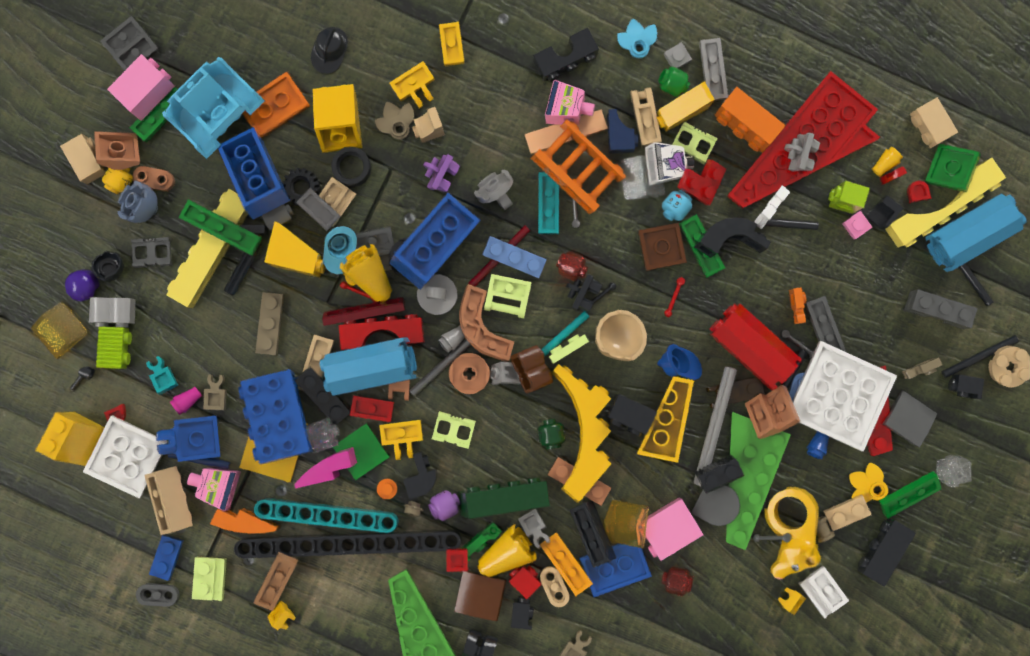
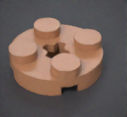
M462 354L450 365V382L461 393H478L489 382V366L477 354ZM468 368H472V371L475 372V376H472L471 380L464 376V372Z

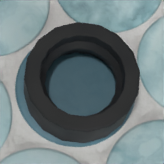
M352 146L337 151L331 163L332 173L335 178L348 187H357L365 183L370 177L372 170L371 162L365 152ZM350 155L359 157L363 162L362 173L353 179L344 177L340 172L341 161Z

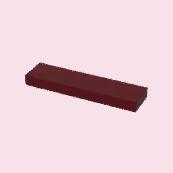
M404 297L326 311L322 317L323 325L404 311Z

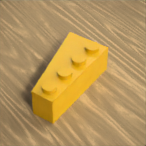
M673 376L653 423L637 452L638 455L678 463L694 380Z

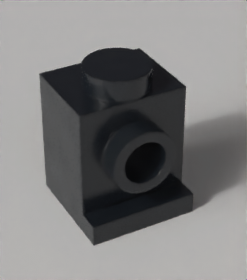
M952 375L948 383V389L957 392L959 397L982 399L984 379L965 375Z
M520 596L518 599H514L511 628L532 630V622H528L529 619L533 620L534 607H530L531 598L526 599Z

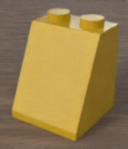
M354 85L313 89L314 129L322 153L339 151L342 148L351 146L362 148L357 96Z
M274 222L264 262L273 267L320 278L326 269L323 263V256L283 225Z
M55 412L36 451L56 461L86 466L105 427L76 412Z

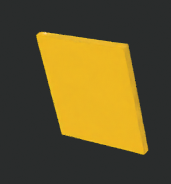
M248 437L239 468L280 479L287 483L291 482L298 456L267 464H259L258 460L255 461L252 451L255 448V443Z

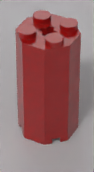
M734 303L723 312L725 317L719 321L716 320L709 328L712 331L710 336L770 390L778 388L775 385L778 381L781 384L784 383L799 366L797 363L802 361L795 352L741 304L736 305Z

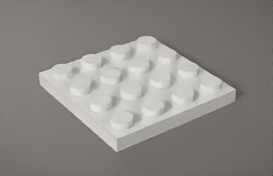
M819 341L792 400L800 419L799 423L857 450L864 451L897 375Z

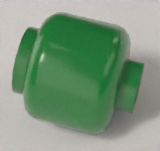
M674 66L668 69L665 68L658 79L660 89L675 97L681 93H686L690 86L688 74Z

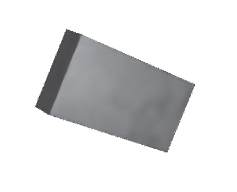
M311 188L296 202L326 231L340 217Z

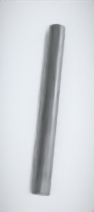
M467 339L409 391L416 396L471 346Z

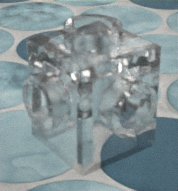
M330 417L306 425L308 440L315 453L339 445L337 436H340V431L337 424L333 425Z
M954 455L937 460L936 474L939 477V481L948 487H957L959 484L971 482V462Z

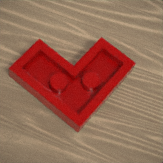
M708 159L701 176L691 169H685L677 187L704 205L710 206L726 172V168L714 160Z

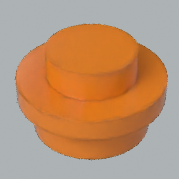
M383 479L377 485V493L383 499L393 498L398 490L397 484L392 479Z

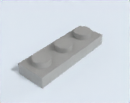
M721 39L700 40L699 46L704 81L714 97V101L726 100L728 98Z

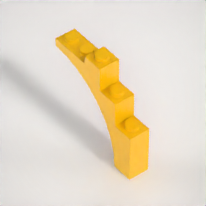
M558 364L552 374L564 386L571 397L580 427V446L577 460L570 477L561 490L577 503L580 502L611 465L608 461L609 457L603 451H596L597 447L611 432L608 428L609 424L602 418L598 420L596 416L611 398L608 396L609 392L602 386L597 387L595 385L591 390H588L589 386L583 380H577L573 377V372L567 366Z

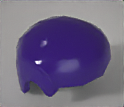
M86 269L72 272L65 281L66 293L73 300L80 302L92 298L99 287V281L94 273Z

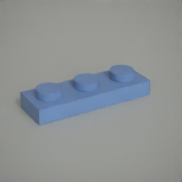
M489 236L482 253L483 256L536 278L540 277L547 260Z

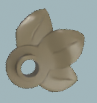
M386 102L383 110L384 117L376 119L375 124L382 133L391 134L393 138L402 140L410 132L409 125L414 120L413 108L410 103L399 109L396 105ZM402 127L403 132L397 133L396 129Z

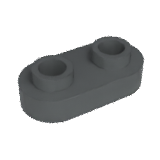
M146 583L136 591L137 601L147 606L169 607L178 601L180 595L177 587L171 584ZM147 590L151 591V597L146 595ZM167 591L172 593V598L167 597Z

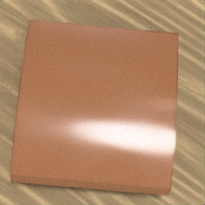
M780 385L766 395L760 393L745 403L759 439L777 434L800 422L787 387L784 385Z

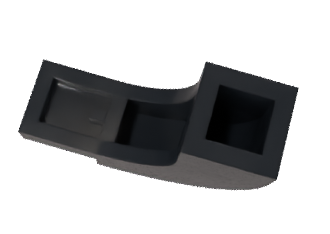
M727 218L715 223L700 236L694 248L712 258L718 253L724 241L729 239L739 240L759 253L768 249L771 242L766 239L764 234L754 231L758 225L757 223L744 218Z

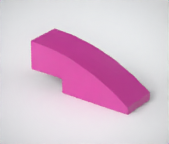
M354 448L341 450L310 468L294 484L295 488L336 479L340 476V469L352 467L357 463Z

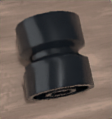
M470 629L462 656H493L498 638L488 634L482 636L481 632Z

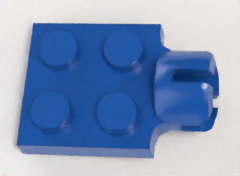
M217 416L173 420V428L160 430L156 433V441L168 440L169 443L157 445L158 453L161 455L176 454L177 462L220 457Z

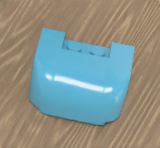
M218 57L217 61L211 64L208 62L203 64L168 99L169 106L166 112L164 111L162 114L207 159L221 145L217 138L223 135L227 128L241 117L244 111L251 115L265 100L222 58Z

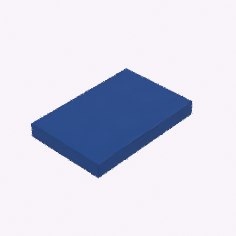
M638 537L612 545L616 559L597 567H592L588 554L579 557L585 573L593 582L590 586L593 597L652 577Z

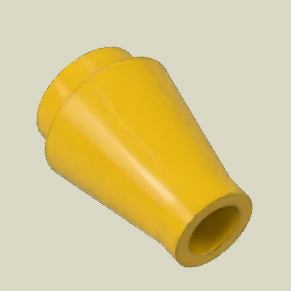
M894 147L885 149L872 168V171L881 177L884 173L900 164L903 156Z

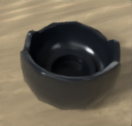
M105 251L96 256L92 261L91 270L97 279L111 282L122 275L124 263L117 252Z

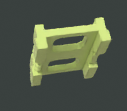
M683 122L672 145L682 146L685 154L693 156L695 161L704 165L718 138L708 133L705 134L701 130L698 131L697 128L694 129V126ZM682 131L692 135L689 145H684L678 141ZM700 140L710 144L707 154H702L696 150Z
M439 411L432 439L440 442L445 440L449 443H456L459 447L469 449L476 421L467 418L462 420V418L451 417V414ZM440 420L450 422L451 426L448 435L437 432ZM462 425L471 429L468 440L457 438L459 426Z

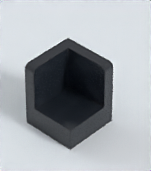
M887 195L880 199L867 218L883 230L891 225L903 210V207Z

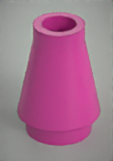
M193 387L174 396L170 404L179 415L183 412L186 414L202 395L196 387Z

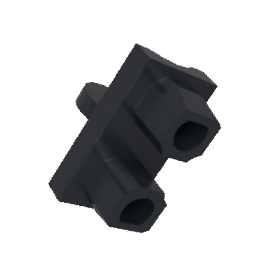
M588 274L581 289L579 288L581 280L577 278L573 285L570 283L566 285V288L570 289L567 297L573 299L575 294L578 293L572 306L573 310L590 312L594 302L584 297L587 291L598 296L602 285L594 280V276Z

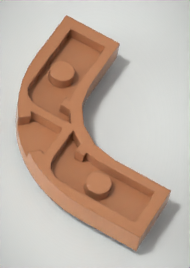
M468 284L465 288L459 311L460 326L465 338L479 352L508 362L514 341L496 336L487 330L481 318L487 291Z

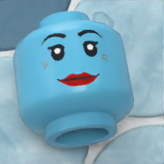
M682 190L672 191L662 202L663 215L670 221L683 220L692 209L691 197Z

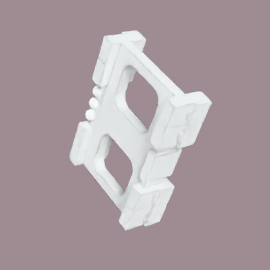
M784 186L780 187L763 212L754 221L760 229L772 218L780 203L790 193Z

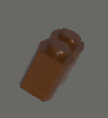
M537 345L510 356L526 394L553 383L552 371L546 366L544 353Z

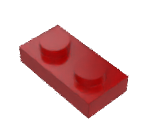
M353 395L350 416L391 422L395 402Z

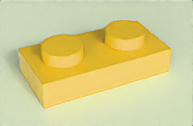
M459 22L439 24L444 66L465 64Z

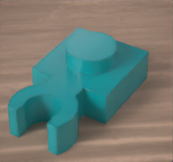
M157 356L158 364L156 366H153L150 361H147L146 364L150 370L154 371V374L149 377L157 394L161 395L178 386V383L171 369L168 366L164 368V360Z

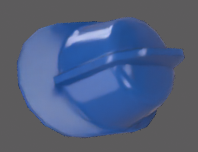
M675 344L669 345L667 351L657 362L658 366L662 367L669 377H684L696 380L702 375L701 363L695 354Z

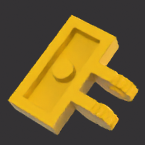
M424 61L389 83L400 101L411 95L418 108L423 106L422 101L415 94L418 90L422 89L427 100H433L426 85L435 79Z
M421 420L379 425L382 445L394 444L396 460H401L402 456L399 443H407V456L413 458L412 442L423 440Z

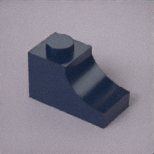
M609 109L607 113L609 154L633 153L635 147H638V134L634 135V129L626 127L620 121L617 109Z

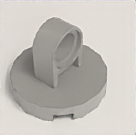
M501 170V174L497 175L494 172L485 177L478 184L480 189L478 191L475 190L474 194L479 202L490 203L496 200L502 209L506 210L513 205L506 194L513 184V178L508 171Z
M440 274L433 275L421 290H417V300L421 308L433 315H443L449 312L455 306L458 299L457 288L454 282Z

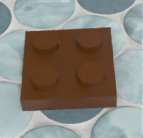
M679 223L638 230L646 271L687 263Z

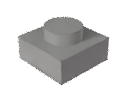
M682 42L664 52L669 65L678 69L692 61Z

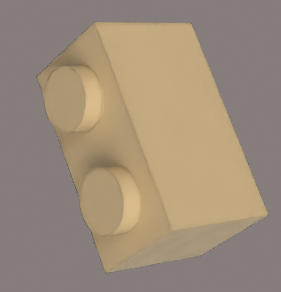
M938 97L910 113L913 125L920 130L923 142L929 145L930 148L958 133Z
M80 134L60 146L81 182L89 184L103 176L107 171L105 166L96 163L95 142L91 137L88 138Z

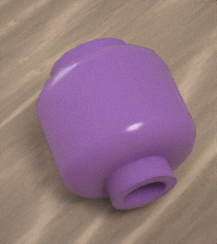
M444 490L431 498V504L428 507L435 519L445 521L458 514V505L461 503L455 493L451 494L449 491Z

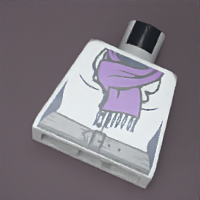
M656 142L645 147L649 186L677 180L682 177L685 169H693L694 158L685 157L682 146Z

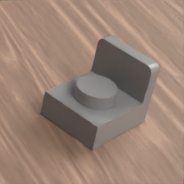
M499 362L491 366L490 377L492 385L521 384L519 375L515 371L512 362Z

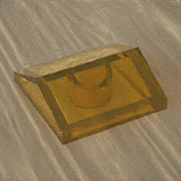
M64 302L43 313L31 327V330L56 359H59L89 333Z
M612 500L604 519L609 541L644 548L649 506Z

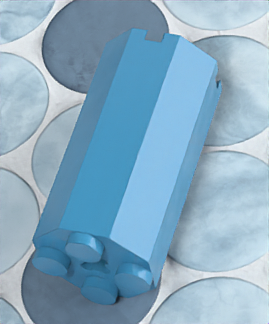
M1000 194L926 236V241L930 240L927 249L934 261L939 266L944 264L946 268L943 270L949 272L1023 230V225L1027 223V220L1017 209L1016 201L1011 195L1005 196Z
M403 337L326 354L324 359L320 360V368L325 375V391L331 392L332 395H341L416 379V374H413V371L417 370L414 350L412 346L408 347L406 344L410 342L409 339Z

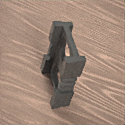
M171 237L131 239L132 266L134 268L148 267L147 265L173 266L171 261ZM156 246H167L168 255L166 258L156 257ZM136 247H147L146 259H136Z

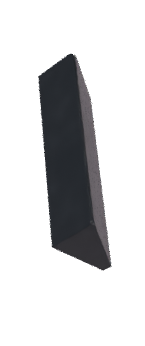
M585 502L570 509L592 567L594 568L616 559L594 502Z

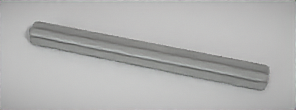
M724 368L698 463V471L699 468L703 469V466L706 467L712 463L737 372L735 368ZM695 474L694 484L701 486Z

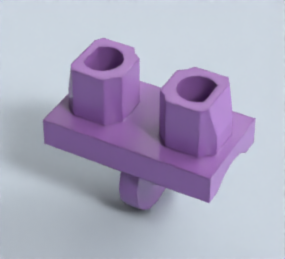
M449 154L443 155L440 162L434 157L431 163H424L423 166L428 169L425 176L431 177L427 188L442 192L448 191L451 182L444 179L443 176L445 172L455 175L460 167L452 160V156Z

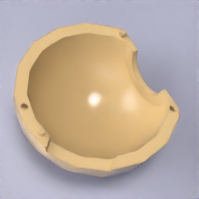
M617 310L606 314L600 320L595 330V342L598 350L603 355L616 360L632 361L642 354L647 342V333L644 324L636 315L629 311Z

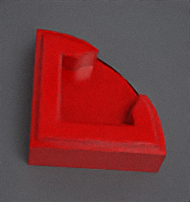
M900 167L882 176L880 181L884 185L905 175L907 171L905 167Z
M125 404L104 412L107 421L110 416H115L124 421L126 417Z

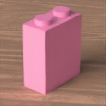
M142 54L108 88L141 121L175 87L169 81L171 76L163 68L159 71L160 65L151 57L147 60Z
M680 497L637 522L640 526L637 531L643 540L647 538L650 543L648 547L650 553L654 558L658 556L661 561L703 536L702 531Z

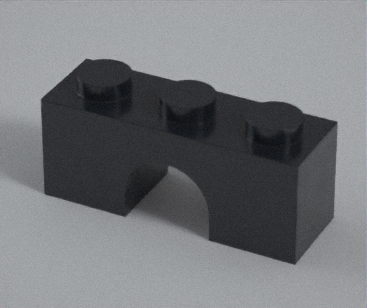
M588 28L569 37L572 53L568 56L561 57L557 55L552 46L533 55V62L544 82L556 80L561 76L562 72L566 70L571 72L578 68V64L584 61L589 63L596 58L599 48Z

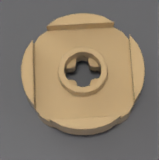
M1004 346L996 350L994 353L996 355L990 360L988 366L990 376L995 382L1006 387H1017L1030 379V356L1026 350L1014 346ZM1009 362L1014 364L1012 371L1006 369L1009 366Z

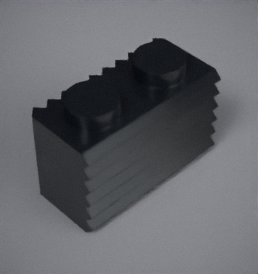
M731 454L729 457L726 456L722 460L718 459V462L715 461L714 464L711 463L706 467L703 466V469L699 468V471H695L699 483L706 494L744 476L738 460Z

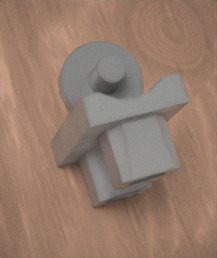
M810 132L804 135L798 134L797 139L793 138L792 144L785 145L784 150L789 152L788 159H791L788 170H813L815 162L808 158L809 152L816 153L820 142L814 139V134Z

